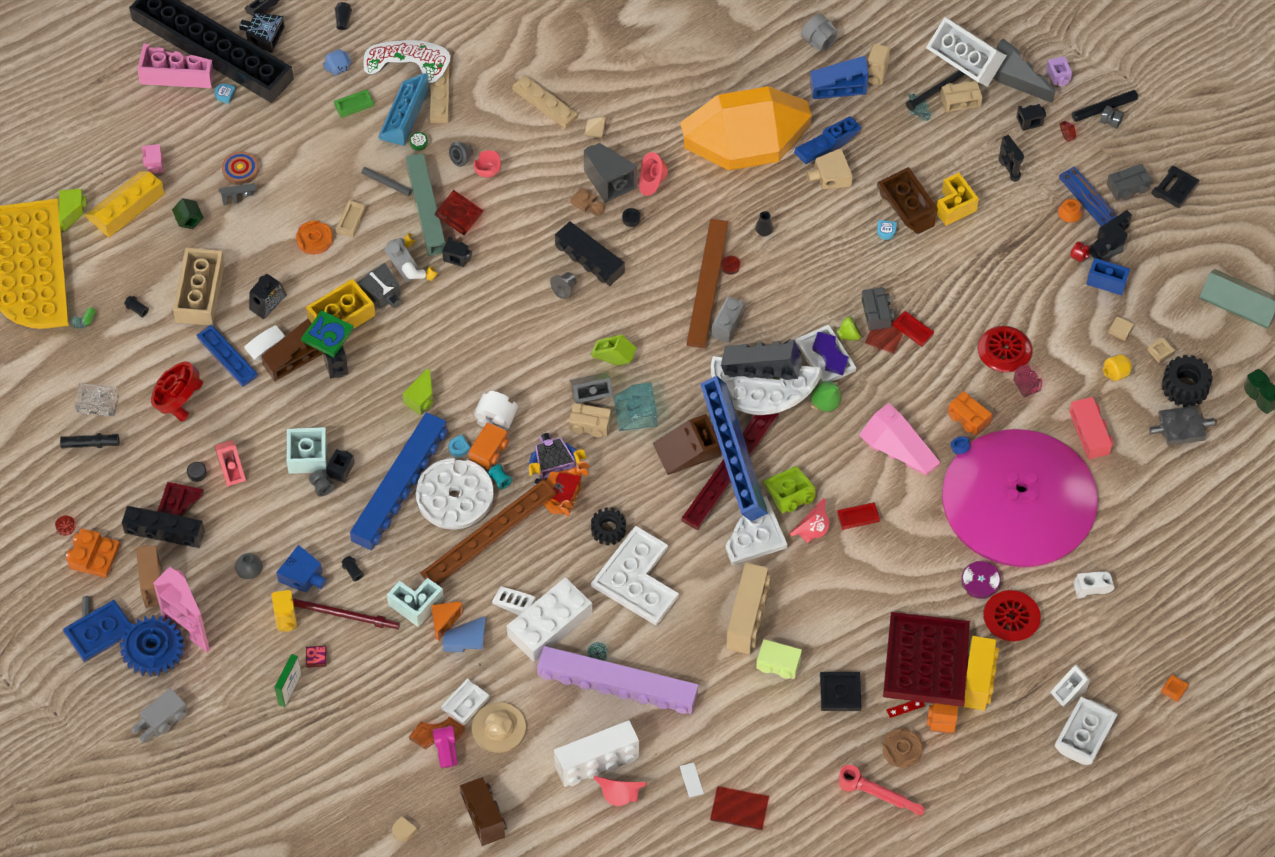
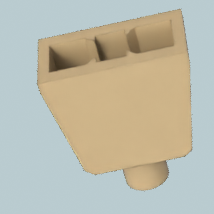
M841 148L816 158L814 170L806 172L808 181L819 180L822 189L852 186V173Z

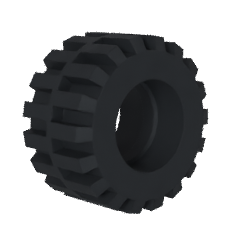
M1183 355V358L1177 356L1175 360L1172 359L1169 365L1166 366L1162 380V390H1164L1165 397L1169 396L1168 400L1170 402L1174 401L1175 405L1179 406V404H1182L1183 407H1187V405L1195 406L1196 403L1199 405L1207 398L1213 376L1211 375V369H1208L1209 365L1202 363L1203 360L1201 358L1195 359L1193 355L1191 357ZM1179 378H1190L1196 384H1184L1179 380Z

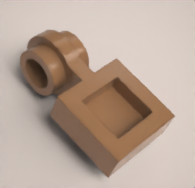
M583 187L570 199V203L583 212L590 208V211L595 216L604 213L605 205L599 200L596 201V196Z

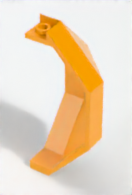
M766 86L717 95L680 122L684 136L685 149L730 171L779 162L811 126L812 115L807 100Z

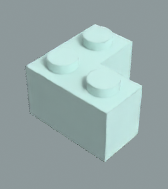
M429 578L416 591H413L399 581L387 594L388 606L419 627L432 613L431 605L440 604L444 600L443 588Z

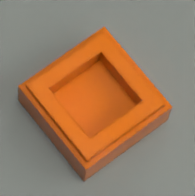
M1171 675L1161 689V693L1179 702L1188 689L1189 684Z

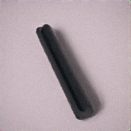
M1131 90L1072 112V119L1074 122L1102 113L1107 105L1116 108L1138 99V94L1136 90Z

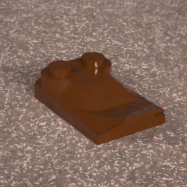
M909 167L878 181L877 187L880 189L881 197L890 203L907 227L916 234H920L935 226L938 208Z

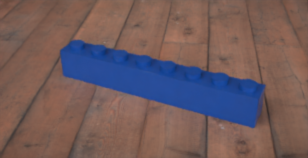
M715 376L700 385L740 512L748 520L753 521L768 514L727 384L718 376Z
M427 412L424 414L351 529L350 537L352 542L371 551L375 545L380 543L384 530L389 529L394 514L397 515L399 513L401 503L409 497L413 484H417L421 471L428 467L432 454H436L440 441L446 438L448 429L445 420Z

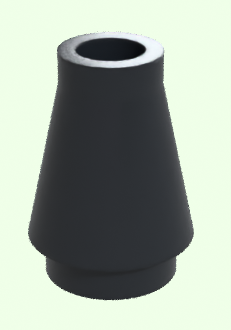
M340 2L334 8L336 28L346 30L352 9L350 4Z
M763 211L760 213L755 230L761 236H768L772 233L774 227L770 213Z

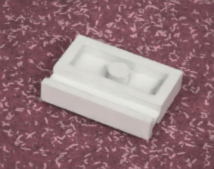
M467 678L444 702L441 710L448 713L451 718L464 726L490 697L489 694L471 683Z

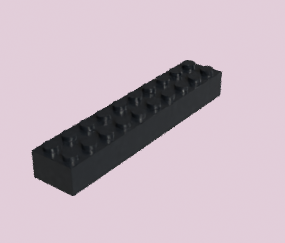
M136 0L129 7L132 21L190 55L212 60L213 69L270 103L294 80L292 66L180 0Z

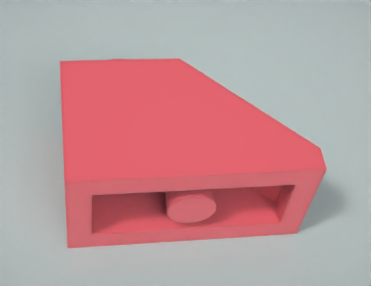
M233 440L214 445L227 487L246 481Z

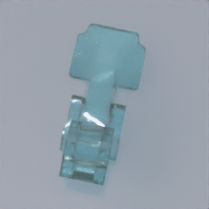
M909 94V100L918 97L915 94ZM926 101L917 105L913 111L909 110L910 114L918 115L922 121L930 119V112L927 111L928 105Z

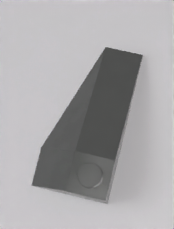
M1002 39L996 49L1007 56L993 79L1001 84L1052 103L1056 90L1041 74H1036L1033 71L1032 64L1029 61L1026 63L1019 56L1021 52L1005 39Z

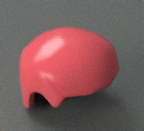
M491 150L480 152L478 160H474L475 173L484 178H491L498 174L501 170L500 154Z

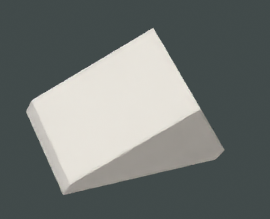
M1074 665L1050 693L1065 707L1087 692L1090 679L1078 665Z

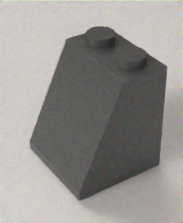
M601 143L591 145L584 150V172L605 203L637 188V166Z

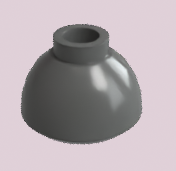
M460 141L453 142L449 148L450 159L458 167L466 165L474 153L472 146Z
M253 553L242 554L235 563L236 573L244 579L257 577L263 568L260 558Z

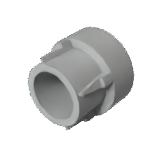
M819 13L805 24L801 31V37L812 47L815 46L819 51H824L836 41L838 30L833 27V24L824 15Z

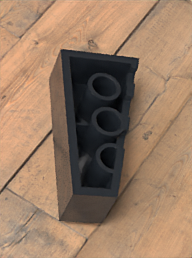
M788 340L786 344H781L780 341H773L772 345L756 343L754 347H750L748 344L725 346L721 368L724 375L729 377L745 376L747 378L763 377L766 379L782 378L784 380L799 378L802 358L795 340Z

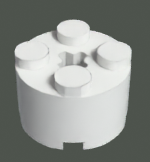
M485 391L474 412L475 417L478 419L477 424L484 427L489 422L504 430H508L518 410V405L515 402L513 404L508 401L509 397L495 391H489L486 394Z

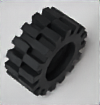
M606 507L604 512L602 509H599L598 514L594 513L591 519V534L596 541L599 540L600 544L606 542V545L609 546V542L615 545L616 540L620 542L621 537L624 538L626 519H624L623 514L620 515L619 510L615 512V508L611 507V511H608V507ZM604 522H613L616 528L612 531H604L601 525Z

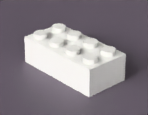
M944 17L926 47L946 62L987 87L1007 56Z
M564 578L507 625V637L535 662L540 658L544 646L552 648L592 615V602L567 578Z
M629 720L554 749L555 768L564 787L577 785L581 780L586 778L592 779L606 770L612 771L619 765L624 763L630 764L639 758V740Z

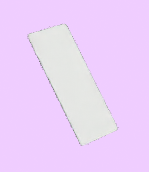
M689 763L680 766L688 796L694 797L704 794L695 764Z

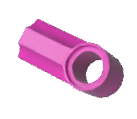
M453 726L433 729L441 768L457 766L456 740Z

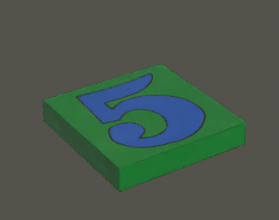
M321 310L301 337V341L335 357L353 332L354 326Z

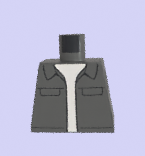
M385 263L356 282L378 308H382L388 303L393 308H396L401 303V300L398 298L400 295V285Z

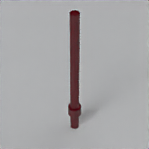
M293 598L294 607L370 623L379 628L388 627L397 630L400 628V622L388 620L384 616L377 615L375 617Z

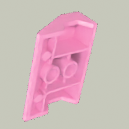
M169 566L153 583L163 620H175L190 632L189 639L208 653L210 649L201 613L186 582V577L180 570H174Z

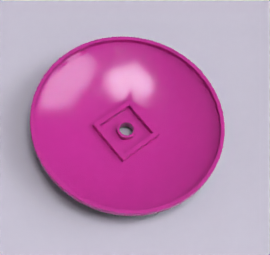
M1021 429L989 433L970 442V450L964 454H957L948 467L942 489L943 508L948 523L957 537L968 548L990 561L1014 567H1034L1052 563L1074 551L1085 540L1093 526L1098 507V496L1092 474L1079 455L1066 444L1051 436ZM1018 486H1023L1027 489V491L1019 492L1016 488Z

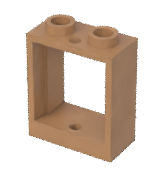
M144 545L141 548H136L140 590L145 608L159 606L153 583L162 575L156 545Z

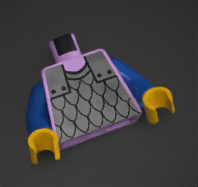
M544 433L539 437L541 443L536 444L535 451L531 453L528 463L529 476H532L533 473H538L539 478L545 480L552 471L557 472L574 468L575 460L577 464L581 459L587 460L586 453L583 449L577 450L570 444L564 443L562 438L552 440L549 433Z

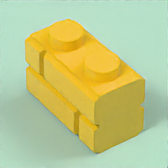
M290 590L273 592L271 595L277 630L289 632L297 628L292 592Z

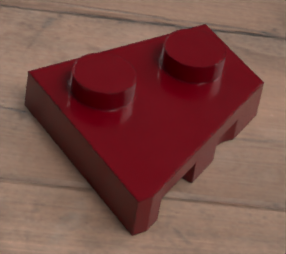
M167 482L157 512L183 516L203 496L204 490Z

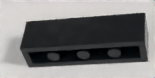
M571 221L555 234V246L557 249L568 254L574 262L580 263L587 272L593 273L600 282L611 286L625 273L624 261Z

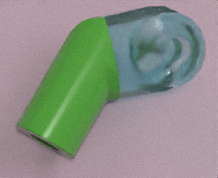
M89 307L84 317H72L70 323L73 328L81 329L89 326L96 310Z

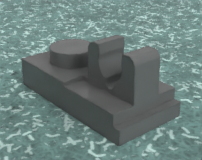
M255 183L218 188L224 205H227L226 199L229 195L233 198L234 204H236V194H242V197L252 196L253 192H257Z

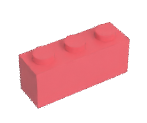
M1093 397L1071 402L1069 413L1087 459L1109 455L1113 446V439L1106 431V421L1100 416L1099 404L1095 403Z

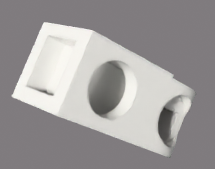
M1110 572L1077 574L1073 583L1077 599L1085 598L1086 595L1106 594L1114 590Z

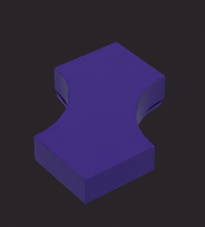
M817 332L812 350L824 359L825 371L844 375L849 357L837 349L835 344L836 336Z

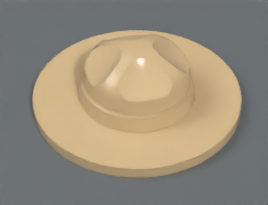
M499 702L486 705L477 712L472 722V734L476 743L481 748L493 753H504L516 748L522 742L526 733L524 716L516 707L507 703Z

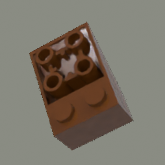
M707 414L688 420L653 442L667 475L721 456L720 445Z

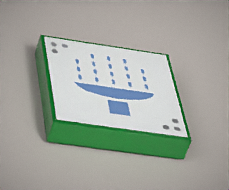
M290 655L275 685L278 705L282 707L286 706L302 674L297 655Z

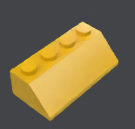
M140 171L84 215L110 238L165 195L162 182L150 171Z

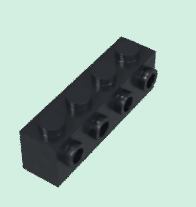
M132 506L126 507L121 522L125 534L200 548L205 533L202 520Z

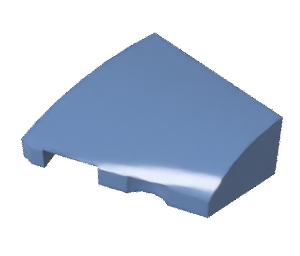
M486 617L478 618L445 631L443 651L483 650Z

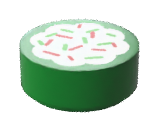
M422 132L413 133L409 138L410 146L414 150H423L428 145L427 136Z

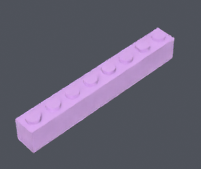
M547 646L543 647L537 665V675L543 679L558 680L566 685H578L582 689H593L602 694L617 695L621 699L637 700L641 704H653L661 709H673L681 714H692L698 695V684Z

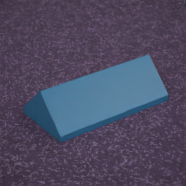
M426 73L402 82L378 136L380 140L405 146L429 91L428 75Z

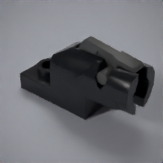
M1128 210L1099 228L1097 240L1090 245L1089 252L1093 258L1104 261L1123 252V246L1127 239L1125 230L1130 226L1132 217Z

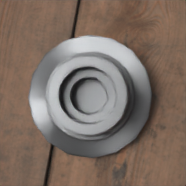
M566 272L562 276H552L550 284L557 297L566 299L572 294V288L577 284V280L572 273Z

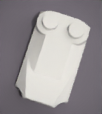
M1080 697L1055 743L1056 749L1062 755L1080 764H1092L1118 714L1091 699L1087 700Z

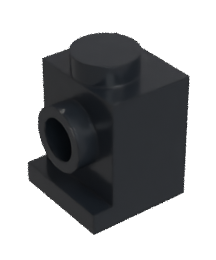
M1040 104L1029 105L1025 108L1018 106L1016 118L1022 130L1025 131L1043 126L1046 112Z
M448 237L442 250L443 261L464 267L466 262L470 261L472 251L463 242H455L452 237Z
M336 449L326 467L329 478L346 483V478L355 463L354 455L348 451Z

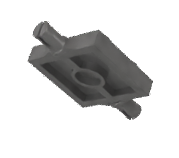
M1197 406L1160 410L1158 416L1161 423L1159 426H1150L1149 432L1150 434L1162 433L1168 446L1199 442L1206 439L1204 427L1215 426L1214 418L1202 419Z

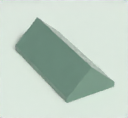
M1214 269L1210 272L1199 296L1200 299L1266 329L1269 328L1275 317V295Z

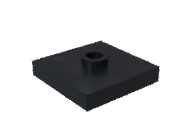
M820 672L821 711H861L860 672Z

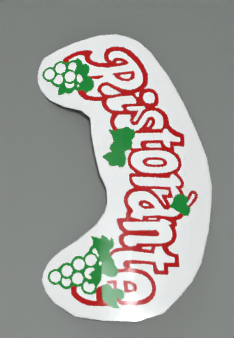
M403 40L384 42L373 45L366 50L364 54V71L368 74H375L387 62H415L419 65L422 74L426 73L428 75V83H433L445 72L451 55L444 47L425 41Z

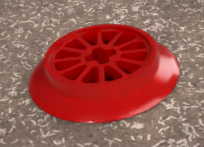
M996 326L982 334L977 345L978 354L982 362L989 368L999 372L1020 370L1029 362L1032 356V345L1028 337L1022 331L1010 326Z
M1006 590L996 593L987 601L983 611V618L989 631L996 637L1006 641H1021L1029 638L1037 631L1041 621V613L1037 603L1027 594L1016 590ZM1009 614H1013V617H1015V619L1011 620Z

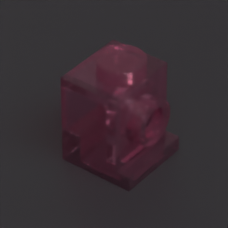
M1022 365L1015 370L1013 381L1024 398L1041 391L1043 381L1041 378L1038 379L1036 372L1032 371L1029 365Z

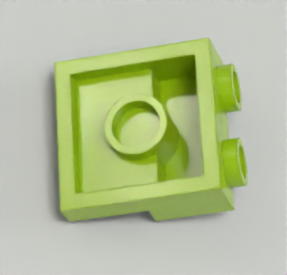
M797 466L763 481L764 488L773 497L774 504L782 514L787 511L793 512L804 503L811 504L817 498L815 486Z

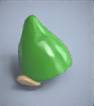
M822 381L817 384L811 392L809 406L824 412H831L837 409L842 399L838 382Z

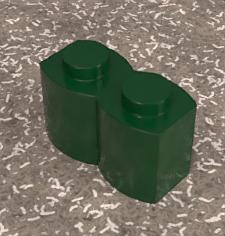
M1256 369L1247 375L1244 390L1250 398L1256 400L1259 409L1268 414L1275 410V385L1270 383L1268 376L1262 370Z

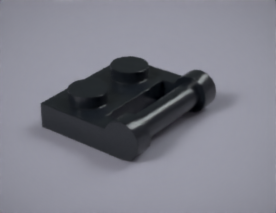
M1008 134L1002 137L998 159L1000 164L1009 171L1010 180L1017 182L1021 178L1020 167L1024 161V154Z
M1171 166L1166 177L1151 193L1155 198H1161L1180 209L1198 186L1200 180L1175 166ZM1177 177V181L1168 192L1165 191V188L1172 179Z

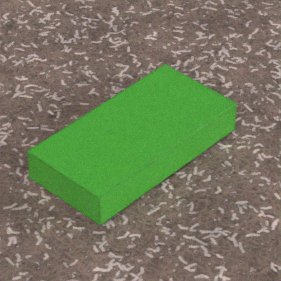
M366 89L334 101V105L340 118L374 107V102Z

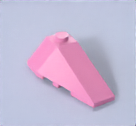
M890 403L873 415L859 435L872 449L880 450L888 454L890 458H896L904 462L906 466L924 475L929 474L940 465V461L906 419Z

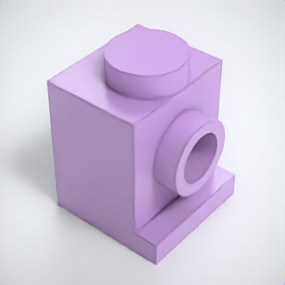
M1065 56L1047 61L1046 73L1049 74L1053 85H1067L1071 81L1072 72Z

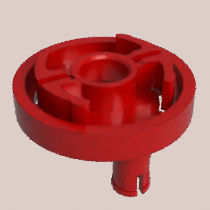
M187 361L180 362L166 370L156 382V386H154L151 396L152 406L162 414L171 413L180 422L185 421L189 412L181 406L191 397L194 391L199 390L203 386V381L199 379V370Z

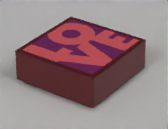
M326 646L306 647L307 668L327 667Z

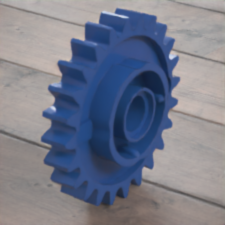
M152 615L150 620L144 616V621L137 619L136 625L130 623L131 629L124 630L126 635L121 636L123 642L120 643V648L122 649L120 653L121 656H124L123 662H128V669L134 667V673L140 670L142 676L148 672L149 676L152 677L155 672L159 677L160 671H164L167 674L168 667L174 669L173 663H180L178 657H183V651L181 650L185 648L182 643L184 638L180 636L181 630H176L175 623L170 625V619L163 622L162 616L158 620L155 619L154 615ZM150 644L157 645L154 648H148V645Z

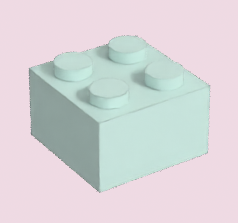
M325 427L287 429V467L289 474L314 473L317 470H326L327 434Z

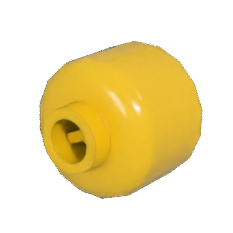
M1122 354L1107 358L1103 365L1104 375L1112 381L1128 377L1132 370L1130 359Z

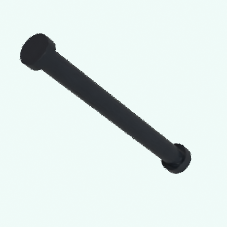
M958 70L915 99L908 100L906 107L913 111L917 105L941 91L942 86L955 82L964 76L965 73Z

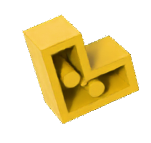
M959 172L943 180L942 193L945 197L937 201V215L944 225L947 226L976 212L979 198Z

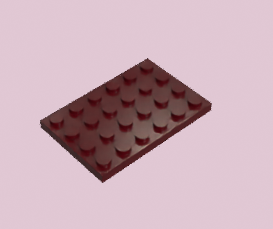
M891 612L883 697L964 707L970 621Z

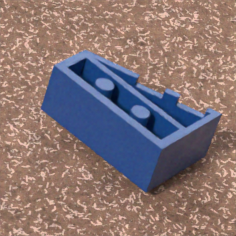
M865 56L813 70L810 73L813 99L866 95L868 68Z

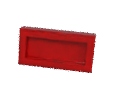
M906 311L893 322L895 328L921 347L934 335V331Z
M875 502L837 510L842 530L880 522Z

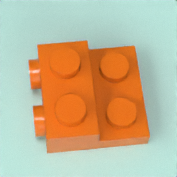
M81 528L80 532L75 533L73 537V549H69L66 554L69 568L107 578L120 547V542L101 537L99 532Z

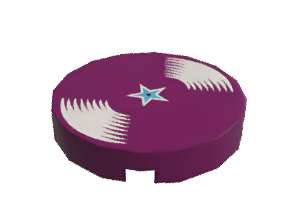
M976 561L964 569L961 577L962 587L970 596L977 599H986L998 591L1001 584V576L998 569L992 564L985 561Z

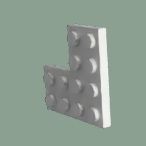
M637 526L633 528L591 582V587L655 626L658 625L679 597V593L648 575L667 551L668 545Z

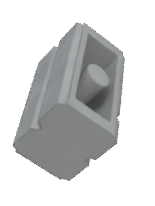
M731 297L726 298L712 325L713 338L726 343L730 342L744 314V303Z

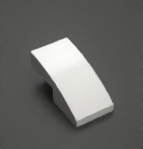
M275 325L259 334L244 348L258 362L261 359V355L283 339L285 335Z

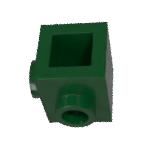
M182 198L172 209L179 227L194 229L204 218L197 201Z

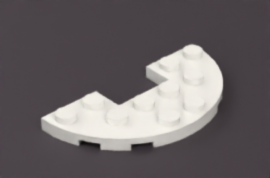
M713 356L711 362L712 378L718 376L727 384L734 409L753 415L774 414L797 405L812 392L822 374V369L819 367L801 366L798 379L784 380L780 378V380L756 377L747 378L745 376L729 377L724 375L721 368L722 357Z

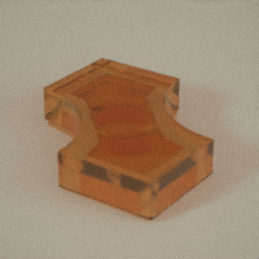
M451 717L438 724H426L421 721L409 735V739L426 750L435 744L433 729L453 726L457 742L466 728Z

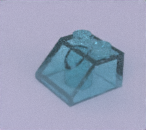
M651 382L631 385L614 396L619 431L657 427V411Z

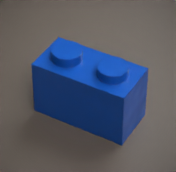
M1094 258L1086 285L1122 296L1130 269Z

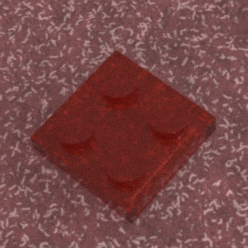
M453 189L434 215L465 236L484 210Z

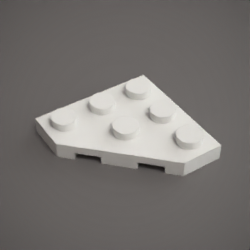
M767 496L763 497L768 514L753 521L748 520L742 515L734 528V532L725 546L732 566L787 548V542Z

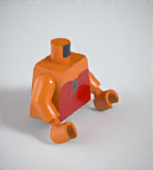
M585 461L579 462L577 467L550 472L546 482L556 492V496L545 503L544 506L551 514H565L569 516L582 486L580 475L587 476L589 473L586 468L590 466ZM536 478L533 487L542 479Z

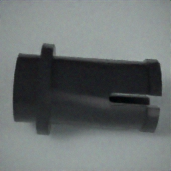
M128 296L124 302L126 309H131L142 318L149 311V308L139 302L135 296Z
M347 556L341 562L342 568L347 570L354 582L359 581L363 578L364 574L355 563L356 559Z

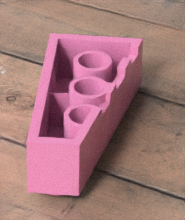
M143 43L138 65L140 84L212 88L214 78L212 60L193 55L184 56L181 52L177 51L171 53L165 51V48L157 47L155 49L151 48L149 44Z

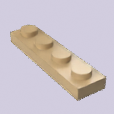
M448 64L443 75L437 81L431 83L430 123H449L450 64Z
M525 75L512 86L513 91L565 129L578 118L576 112Z

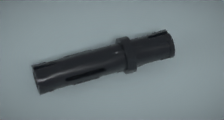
M97 433L96 435L60 437L61 449L102 448V446H119L120 443L119 434L102 435Z

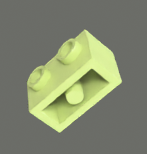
M763 639L757 658L756 669L764 673L778 674L782 678L795 679L801 661L802 649Z

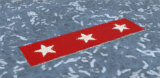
M910 701L886 709L889 718H893L925 707L923 702Z

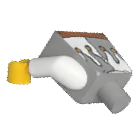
M408 233L404 238L394 239L387 243V247L384 250L406 283L413 279L424 278L433 281L437 276L438 272H434L435 268L433 266H429L426 272L425 270H420L405 248L411 247L416 242V240L410 238L412 236L411 233Z

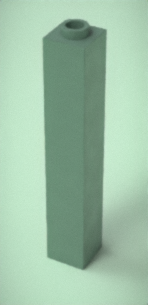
M424 153L406 156L407 171L428 256L442 254L445 240Z

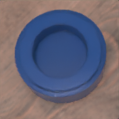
M960 436L952 440L951 448L955 454H964L970 450L971 444L967 437Z

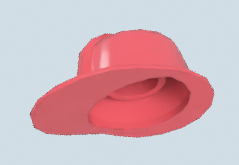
M650 152L642 160L639 190L645 196L652 195L668 174L667 164L664 160H661L657 153Z

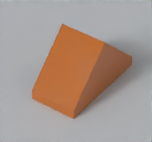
M461 602L431 605L436 640L439 641L444 636V632L448 631L462 615L463 605Z

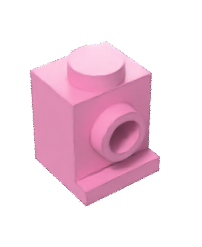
M160 144L142 146L144 167H147L148 171L152 174L163 173Z

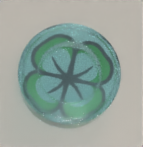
M593 643L588 647L587 656L605 661L607 658V648L602 643Z

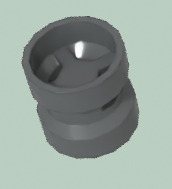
M1107 105L1101 115L1100 122L1111 124V127L1117 129L1123 119L1124 112L1120 110L1115 111Z
M324 469L315 471L309 477L311 485L315 486L316 494L321 497L328 495L334 490V484L328 479V473Z

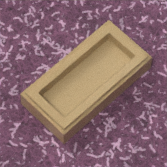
M349 200L336 227V233L354 238L366 211V205Z

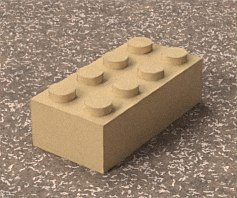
M185 248L173 309L176 323L213 326L225 265L223 251Z
M745 563L727 631L726 650L750 655L751 648L756 647L757 632L761 627L762 613L764 614L766 596L768 597L770 591L771 576L768 575V567Z

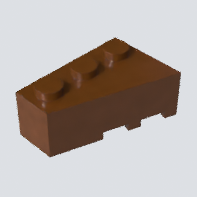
M309 319L305 320L261 355L263 367L274 382L323 355L322 351L301 341V337L312 324Z
M483 777L460 785V794L481 845L484 846L505 838L504 830L507 829L504 818L499 813L497 801L493 800L491 796L493 793L490 784L485 783Z

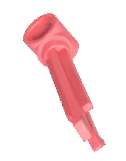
M845 765L840 770L838 784L842 790L847 792L855 791L856 789L862 790L903 809L904 807L911 810L916 815H923L925 808L921 804H915L907 800V797L867 780L856 766ZM845 776H851V777H853L854 779H853V780H847V779H845L844 777H845Z

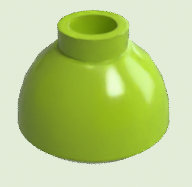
M847 316L841 322L840 329L837 330L840 339L849 341L860 340L861 333L851 316Z

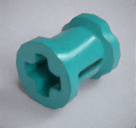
M502 464L495 465L488 472L489 477L495 480L500 490L507 488L513 481V478L503 470Z

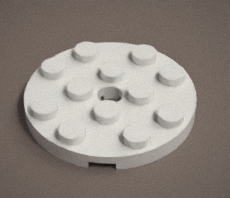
M455 458L444 459L432 464L420 476L416 488V502L421 514L430 523L444 529H463L478 523L488 513L493 502V485L487 472L475 462L455 460ZM456 490L460 492L459 497L449 496L451 491Z

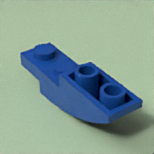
M849 116L823 129L822 135L796 147L794 154L805 164H808L818 157L840 149L862 127Z

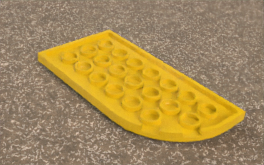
M58 198L0 206V312L6 318L21 326L38 329L69 326Z

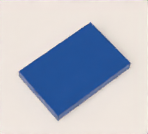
M112 600L63 628V632L83 662H86L122 641L121 636L126 635L124 630H130L131 628L130 622L116 601Z

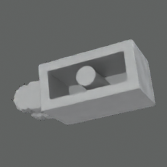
M170 688L139 713L141 720L133 726L132 732L138 734L147 727L148 730L139 739L143 743L154 736L158 737L161 734H165L173 724L182 721L188 713L187 706Z

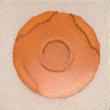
M316 220L308 221L302 224L296 233L297 246L307 254H321L332 245V230L326 223L323 224Z

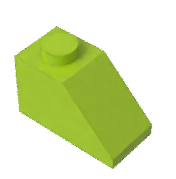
M82 189L59 190V223L61 231H66L84 215V207H87V197L83 196Z
M617 335L597 340L590 355L618 366L630 363L634 358L637 348L623 335Z
M428 368L402 394L403 404L419 415L429 411L433 406L431 376Z

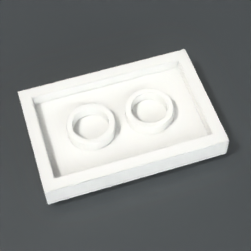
M829 325L795 340L797 347L809 366L822 369L819 379L820 383L822 381L833 382L856 371V366L837 337L835 340L837 349L849 357L844 375L825 371L824 359L812 350L817 332L836 336Z

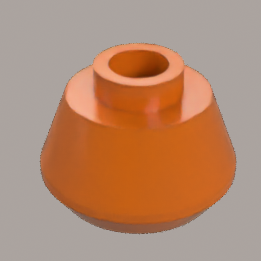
M1067 199L1059 206L1058 215L1063 221L1074 223L1082 218L1083 209L1077 200Z

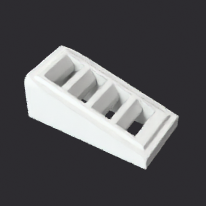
M501 586L492 604L520 615L536 602V597ZM502 594H506L504 600L501 601L500 598ZM513 597L511 602L507 603L508 599Z

